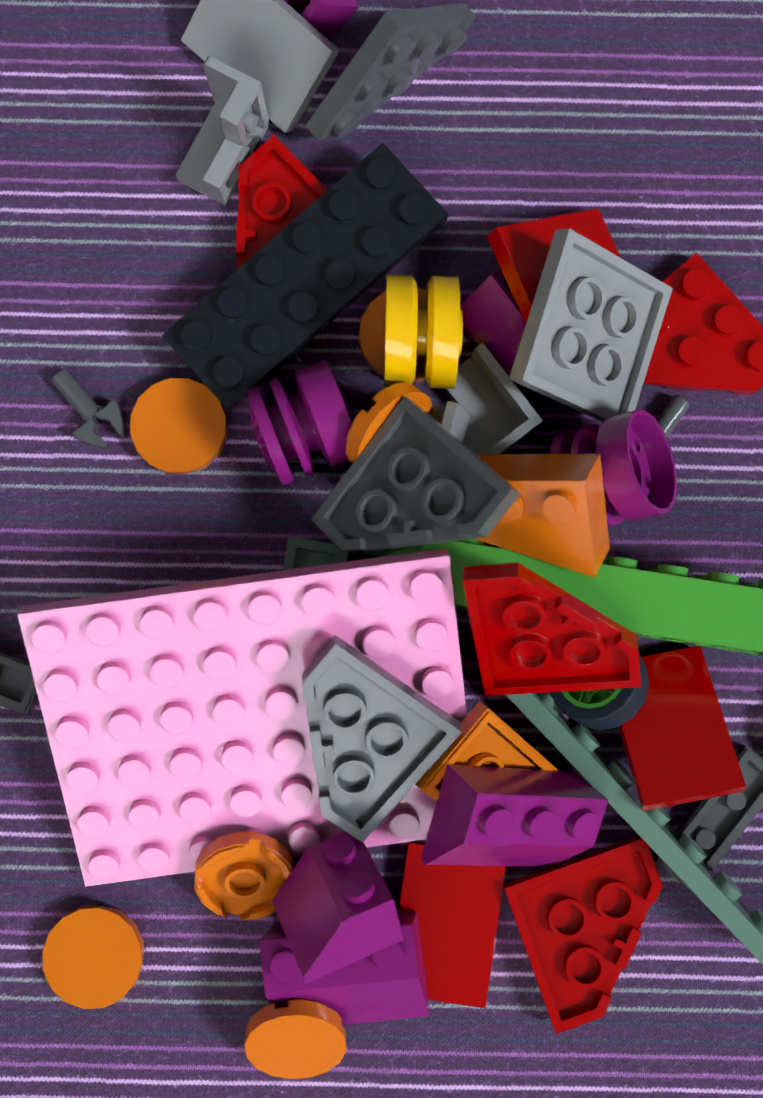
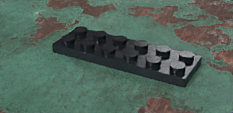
M382 142L168 329L162 337L230 412L247 397L246 389L255 385L259 387L447 221L448 213Z

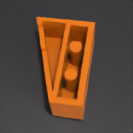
M476 454L521 494L487 537L474 539L596 578L610 549L600 454Z

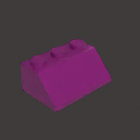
M447 764L420 860L425 865L552 867L594 847L609 799L575 772Z
M417 912L397 913L404 938L403 941L307 984L304 982L282 926L271 927L259 940L264 991L269 1005L275 1003V1009L288 1007V1000L305 999L320 1002L339 1014L342 1018V1025L430 1016Z

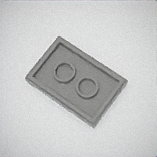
M200 0L181 38V41L204 62L208 56H211L260 81L268 117L284 133L294 130L340 51L284 0Z

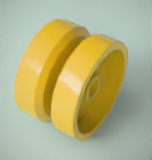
M387 274L384 387H389L396 383L412 384L415 380L416 356H424V380L428 387L455 389L458 359L461 356L463 338V312L460 309V284L458 276L432 275L426 286L425 308L418 307V288L412 275Z

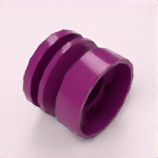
M326 359L295 370V380L298 394L289 397L277 378L269 380L277 401L266 406L258 385L246 389L249 399V421L266 464L280 478L283 487L295 483L289 465L291 460L299 458L306 477L314 476L311 453L317 450H321L332 468L350 462L346 455V443L352 422Z
M634 410L607 418L600 426L598 424H587L579 429L559 433L552 441L549 454H600L608 527L621 524L625 518L629 521L668 513L675 504L677 477L672 451L663 429L655 417L646 410Z

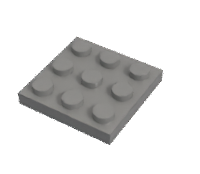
M570 228L555 230L509 380L601 422H604L607 418L634 411L673 288Z

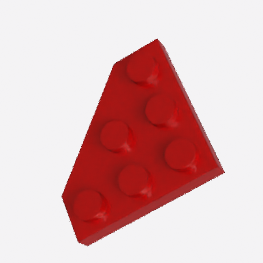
M274 134L238 167L239 203L236 227V270L327 191L323 184Z
M696 252L663 281V283L673 289L643 385L663 386L665 389L689 391H731L732 394L752 395L763 387V326Z
M519 562L464 566L462 581L485 696L641 687L638 641L635 633Z
M639 835L503 884L555 1034L604 1017L612 999L610 994L621 970H625L642 933L640 928L652 903L655 904L663 887L650 848Z

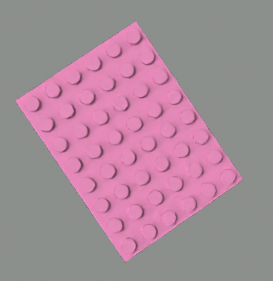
M447 548L22 606L17 614L85 887L195 872L196 861L203 848L218 837L234 832H258L273 837L289 850L292 858L302 857L309 846L345 832L321 815L318 783L302 687V673L334 635L341 638L460 723L467 716L450 557ZM415 784L363 841L365 846L368 848L425 840L436 801Z

